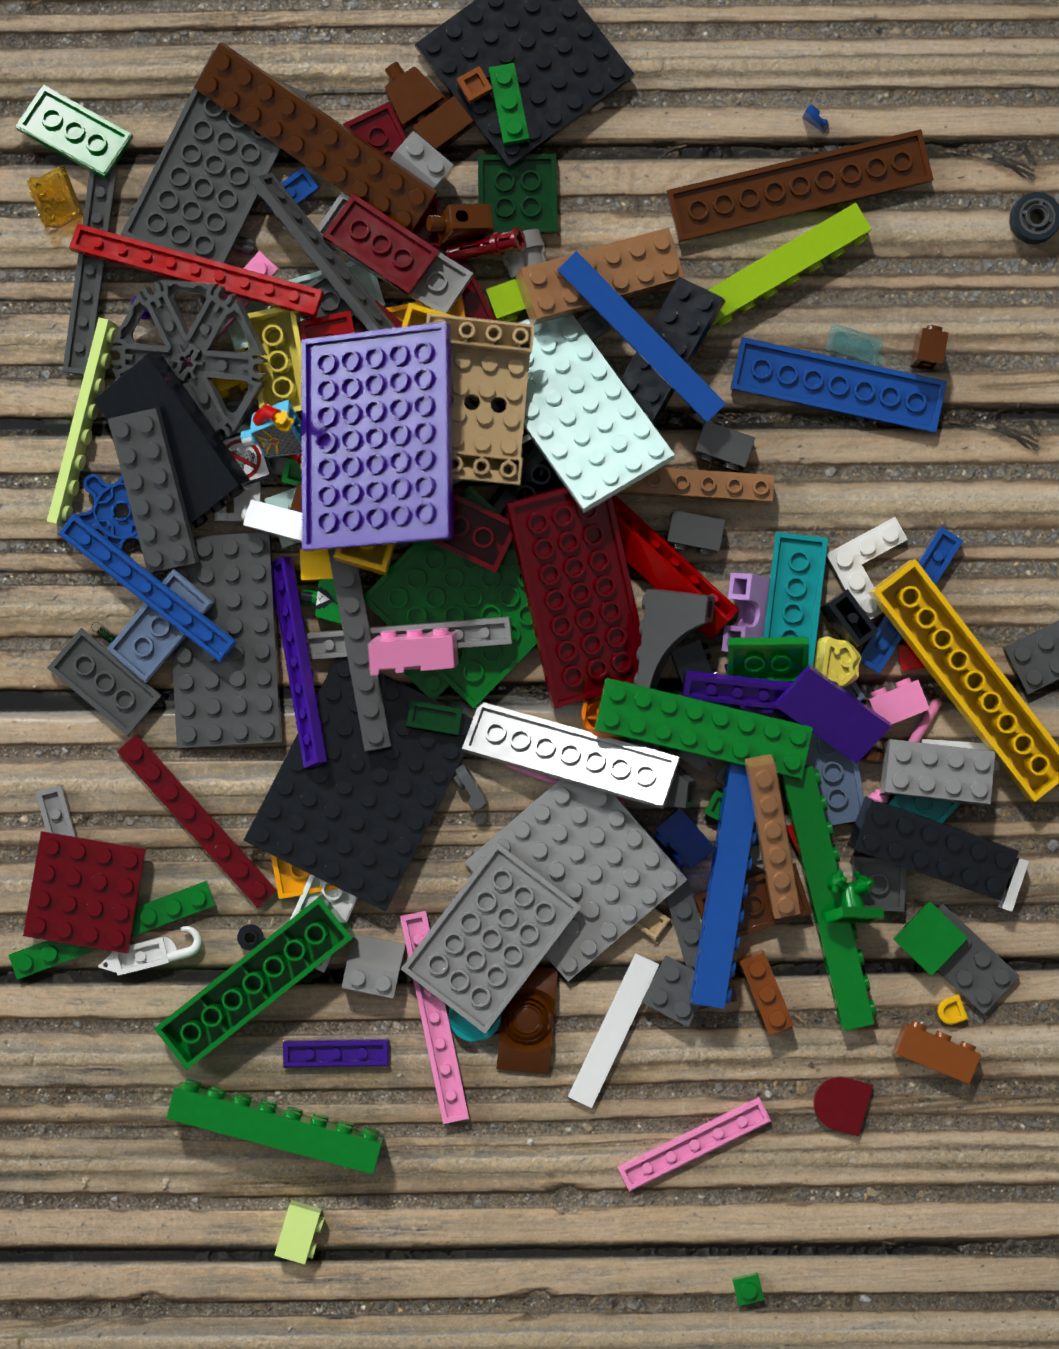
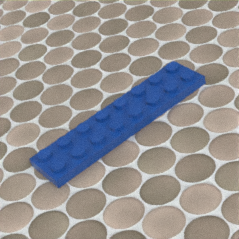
M741 337L730 390L935 434L947 381Z

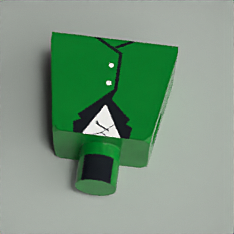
M333 579L319 580L318 591L303 589L301 605L316 606V618L342 625Z

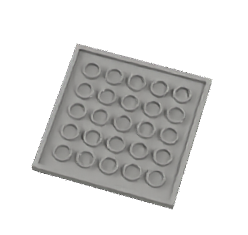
M558 780L465 861L466 865L474 873L493 846L498 842L582 906L545 954L567 981H570L688 880L686 875L617 796L563 780Z

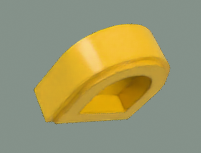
M959 994L947 997L938 1004L937 1014L944 1023L953 1025L968 1020Z

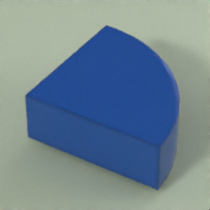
M809 105L802 118L824 133L829 126L828 120L819 116L820 111L816 107Z

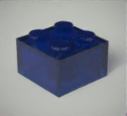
M679 807L654 827L657 831L654 836L665 848L670 845L675 851L671 856L683 868L686 865L690 869L694 868L715 849L712 843Z

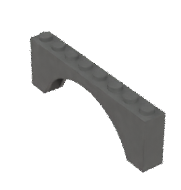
M663 589L646 590L642 598V608L645 610L644 620L641 621L639 626V634L642 636L641 646L637 650L639 669L634 677L635 685L658 690L661 673L675 648L693 631L713 622L714 595ZM631 740V744L670 754L667 748ZM679 765L665 805L688 808L694 806L696 779Z

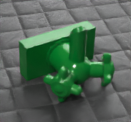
M839 870L828 882V886L832 888V893L836 894L838 889L841 891L843 906L826 912V923L870 924L884 918L883 908L864 906L862 893L866 895L871 893L870 890L875 885L873 879L861 875L859 871L854 872L855 882H846L847 878L842 877L843 872Z

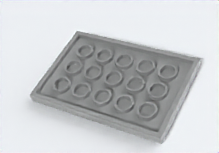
M497 842L405 962L401 970L483 1033H486L582 906Z

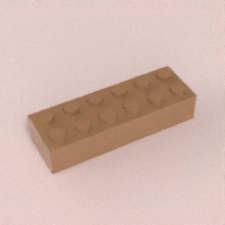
M669 227L578 252L624 300L674 286L678 277L685 278ZM571 255L521 268L516 274V280L532 325L593 309L557 271Z

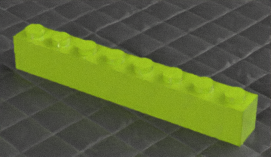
M855 202L708 289V291L723 297L725 300L711 327L719 324L720 327L726 325L734 319L732 315L741 310L742 313H746L756 306L755 301L764 297L767 300L778 293L777 288L786 284L789 287L801 280L799 275L806 271H809L811 274L823 267L822 262L830 257L832 260H835L846 253V247L852 244L857 247L869 239L867 235L871 232L872 228L857 203Z

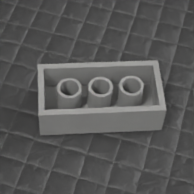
M894 739L887 740L884 745L880 794L979 806L991 804L996 751Z

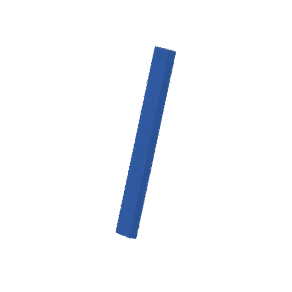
M577 251L557 269L574 289L706 423L726 404Z
M73 513L58 532L59 536L222 663L238 643L237 640L77 514Z

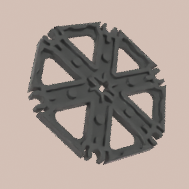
M167 279L156 281L153 283L156 288L155 294L152 292L151 287H146L143 291H139L112 343L122 344L111 347V350L118 351L121 356L119 360H112L111 364L115 366L121 365L122 367H115L112 370L118 379L146 354L159 351L217 434L224 440L221 430L225 431L226 436H231L238 432L266 381L256 379L267 377V373H261L258 370V364L267 363V359L257 358V355H267L241 299H236V294H229L227 299H224L223 292L226 289L225 286L217 288L219 283ZM178 292L201 293L206 297V301L190 330L175 301ZM145 311H149L165 346L141 344L134 340L133 332ZM231 317L238 320L248 340L249 348L246 352L212 350ZM191 356L190 362L193 366L186 367L187 361L184 358ZM213 378L246 381L248 391L236 412H230L226 408Z

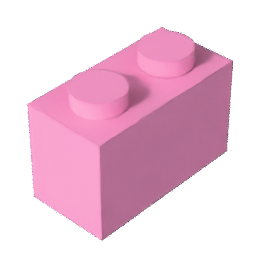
M910 677L896 682L897 688L890 691L883 687L871 692L872 698L866 700L869 708L889 721L891 725L930 709L919 680L911 682Z

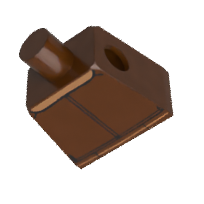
M450 204L440 216L429 215L427 217V231L437 232L438 242L441 245L447 246L485 239L494 228L491 204Z

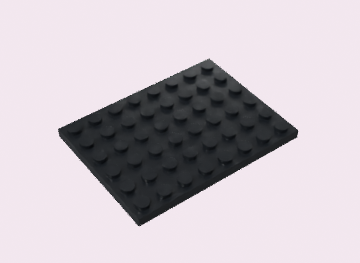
M337 657L317 694V707L319 718L322 722V736L326 747L327 762L313 768H304L299 736L297 734L243 841L386 912L456 772L455 770L465 754L462 747L473 718L462 713L458 736L406 727L411 700L446 705L379 672L378 676L391 747L365 752L348 657Z

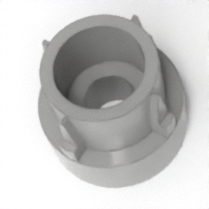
M539 229L523 231L526 240L525 250L520 252L516 250L507 251L504 255H501L504 266L508 268L511 278L516 279V274L521 268L546 262L544 254L546 250Z

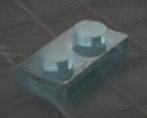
M833 323L824 350L875 365L883 339Z

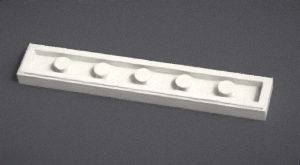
M637 953L634 954L568 1094L569 1098L590 1108L593 1107L641 1005V1001L659 967L658 963Z

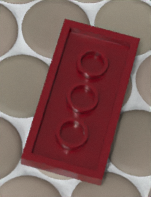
M355 194L351 195L322 235L326 241L409 296L440 255L438 249Z

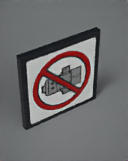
M241 432L223 437L224 440L222 441L251 480L244 486L274 477L268 457L263 455L257 444L245 447L241 441Z

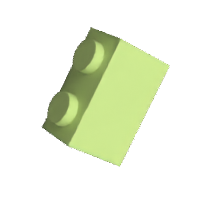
M292 1200L289 1204L274 1256L305 1264L307 1258L313 1259L317 1243L312 1241L315 1232H321L325 1219L320 1216L322 1209Z

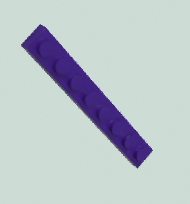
M283 556L273 561L274 594L304 768H313L327 762L326 747L323 742L322 722L319 718L317 707L318 698L314 689L313 670L308 654L309 646L306 642L305 622L300 607V594L295 577L296 569L293 565L292 556Z

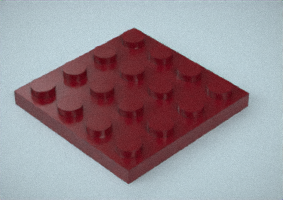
M41 831L23 936L128 954L147 849Z

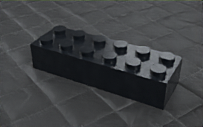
M865 796L847 846L856 851L999 901L1002 900L1019 853L1018 850L868 796Z

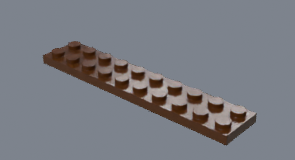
M223 42L219 43L194 86L200 93L350 197L352 194H355L412 233L438 193L430 185Z
M919 129L669 189L666 193L678 242L680 243L929 183L934 179L922 130Z

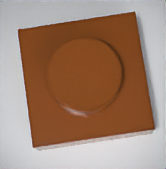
M480 66L456 78L469 104L493 92Z

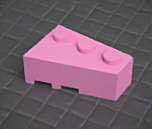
M449 628L433 629V633H423L422 629L407 630V634H397L395 630L381 631V635H378L368 643L370 676L379 675V671L395 670V673H404V670L407 669L425 671L455 668L459 663L457 632H449Z

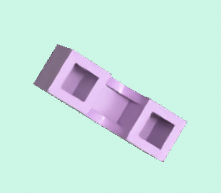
M746 573L730 574L728 599L734 600L739 610L735 624L724 626L723 652H728V638H763L770 578Z

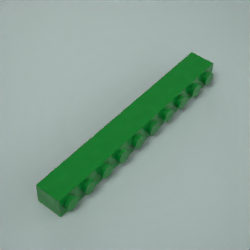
M807 765L804 768L801 780L780 775L839 1025L843 1031L874 1024L873 1016H877L874 1001H869L867 994L871 987L868 976L863 975L861 965H864L865 962L861 949L857 950L855 939H858L856 925L826 923L825 913L843 906L841 891L838 889L837 893L834 894L832 893V888L828 886V882L838 872L836 863L840 862L837 847H832L830 837L834 836L831 821H826L824 814L828 807L825 796H820L818 785H822L819 770H814L812 765Z

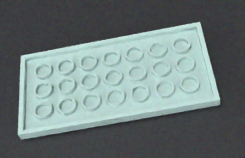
M573 314L534 326L533 348L529 361L524 429L585 513L673 461L675 454ZM529 317L520 322L523 324H531Z

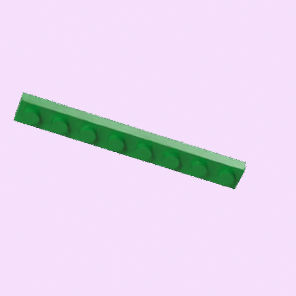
M208 881L137 906L132 937L215 906L216 903ZM47 940L8 956L18 980L98 949Z

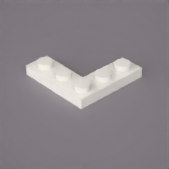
M896 517L826 554L843 589H848L870 619L882 614L883 611L868 593L874 586L862 564L908 540Z

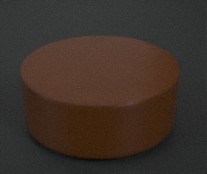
M869 750L859 762L883 764L884 753Z

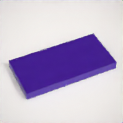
M808 665L775 701V707L799 724L813 727L812 733L856 764L891 728L889 721L811 665Z

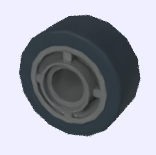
M1043 192L1025 194L1014 204L1010 212L1009 224L1012 232L1019 240L1027 244L1046 242L1059 228V204L1052 196ZM1030 213L1039 214L1041 223H1033L1030 220Z

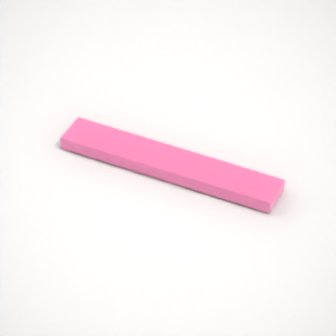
M757 1097L617 1167L630 1192L771 1122V1119L760 1097Z

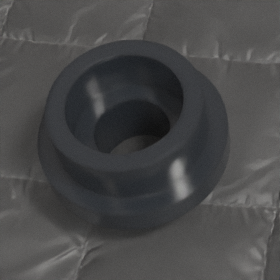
M247 924L239 930L237 940L243 949L252 951L263 942L264 934L257 925ZM250 932L255 935L253 942L246 940L247 933Z

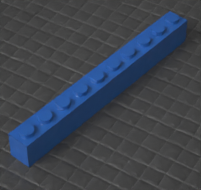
M727 763L689 1002L725 1009V1003L729 1004L732 989L728 988L729 977H734L736 962L732 961L733 952L738 951L740 935H736L738 924H742L744 909L740 907L742 898H746L748 892V883L745 882L746 872H750L752 866V856H749L750 845L754 846L756 840V830H753L755 817L746 767Z

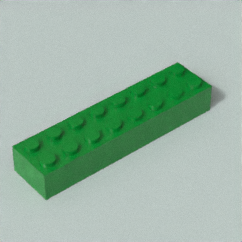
M322 894L157 1025L154 1030L184 1068L188 1070L349 942L356 934L325 895Z
M186 1079L185 1082H180L174 1087L166 1119L374 1174L384 1136L379 1135V1130L364 1127V1131L354 1128L353 1123L339 1120L338 1124L328 1121L329 1117L316 1113L311 1117L304 1115L303 1110L288 1106L287 1110L278 1108V1103L269 1100H262V1103L252 1101V1096L243 1093H237L236 1096L226 1094V1089L217 1086H211V1089L200 1087L201 1082Z

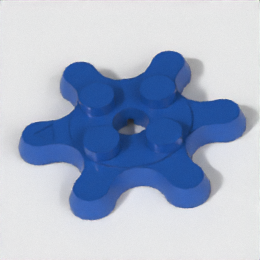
M122 472L120 479L114 484L105 483L96 474L88 475L84 479L83 486L93 496L94 505L89 511L81 512L77 515L93 528L102 531L104 536L121 550L123 543L127 539L136 538L139 540ZM120 504H126L129 508L128 517L123 519L117 518L115 514V509Z

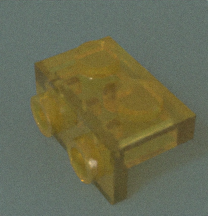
M59 166L41 177H30L27 179L30 195L38 208L39 218L46 228H61L84 215L65 167Z

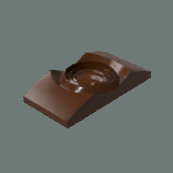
M536 966L501 1012L496 1069L549 1074L558 974L556 968Z

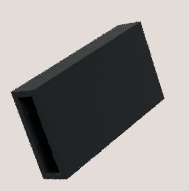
M159 351L146 354L93 400L107 421L113 417L160 407L190 527L194 525L195 528H198L209 520L208 514L211 512L215 514L227 505L225 501L230 497L234 499L245 491L243 486L251 481Z

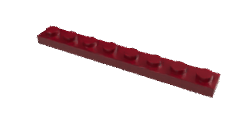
M138 734L117 751L257 908L277 891V888Z

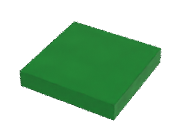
M928 901L892 939L932 976L968 937L931 901Z

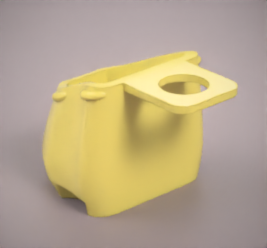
M829 636L816 639L813 668L841 688L856 681L859 677L858 668L861 661V655L856 648L846 640H837Z

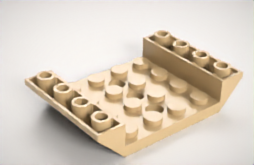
M427 313L426 324L440 322L451 324V397L453 400L451 405L452 478L520 485L523 459L521 458L529 361L533 348L535 325ZM468 396L476 397L479 401V407L476 410L467 409L464 405L465 398ZM493 400H503L506 405L505 411L502 413L494 412L491 408Z

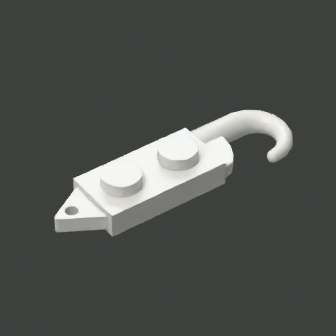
M184 926L181 927V931L191 933L194 938L193 944L189 947L177 949L172 939L160 937L130 945L128 954L112 951L98 967L116 972L118 976L190 958L196 955L201 948V935L195 928ZM105 962L108 963V967L104 966Z

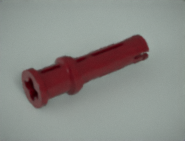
M517 227L512 229L511 232L502 234L494 232L490 238L449 245L447 247V257L456 262L491 253L501 256L507 251L516 250L520 252L525 250L526 240L522 229Z

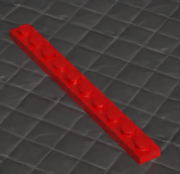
M77 224L69 245L70 250L73 252L180 281L219 283L217 288L219 286L226 287L223 293L236 294L240 298L313 318L317 317L324 297V292L320 289Z

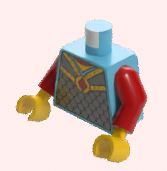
M289 400L273 406L264 404L252 415L251 428L241 432L243 445L247 447L257 444L266 457H290L300 464L302 470V432L299 416Z

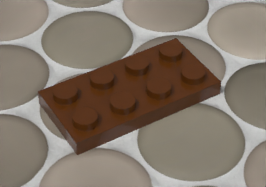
M792 863L801 914L774 919L770 909L765 875L761 873L745 879V882L748 883V892L746 898H742L740 907L744 909L742 924H738L736 935L741 937L812 914L796 863ZM707 891L695 895L702 920Z

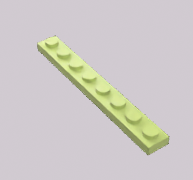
M99 318L47 518V522L59 526H64L73 514L72 503L74 496L77 495L79 490L78 479L80 471L83 470L86 463L85 452L87 445L90 444L92 439L91 428L93 420L97 418L99 408L93 400L104 391L106 369L111 365V347L115 343H112L118 332V325L104 318Z

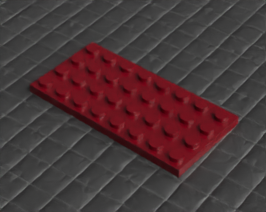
M566 487L505 503L551 707L556 709L601 696L606 678L634 684V677L639 669L637 650L641 646L642 636L639 634L640 621L612 497L585 513Z

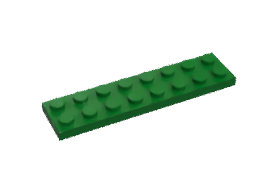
M610 678L605 679L594 731L744 767H746L744 759L771 754L775 762L777 775L801 780L803 777L813 727Z

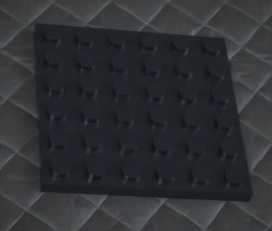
M474 0L415 43L417 51L451 95L457 98L473 119L475 126L509 169L635 76L634 72L577 0ZM510 63L515 64L530 141L507 146L503 145L493 92L469 104L456 78L480 66L491 85L489 67Z

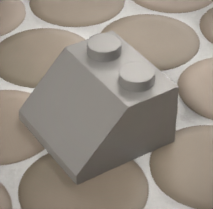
M414 131L391 157L393 161L435 190L451 174L454 166Z
M356 934L350 947L342 988L394 999L406 944Z

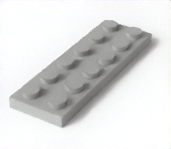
M341 192L317 227L322 235L349 200L350 196L344 192ZM329 243L335 251L345 256L349 260L353 261L357 265L361 266L365 270L369 271L373 275L377 276L381 280L385 281L389 285L393 286L397 290L401 291L400 289H398L397 287H395L394 285H392L391 283H389L388 281H386L385 279H383L382 277H380L379 275H377L376 273H374L373 271H371L370 269H368L367 267H365L364 265H362L361 263H359L358 261H356L355 259H353L352 257H350L349 255H347L346 253H344L343 251ZM440 253L409 297L426 308L449 314L474 277V274Z

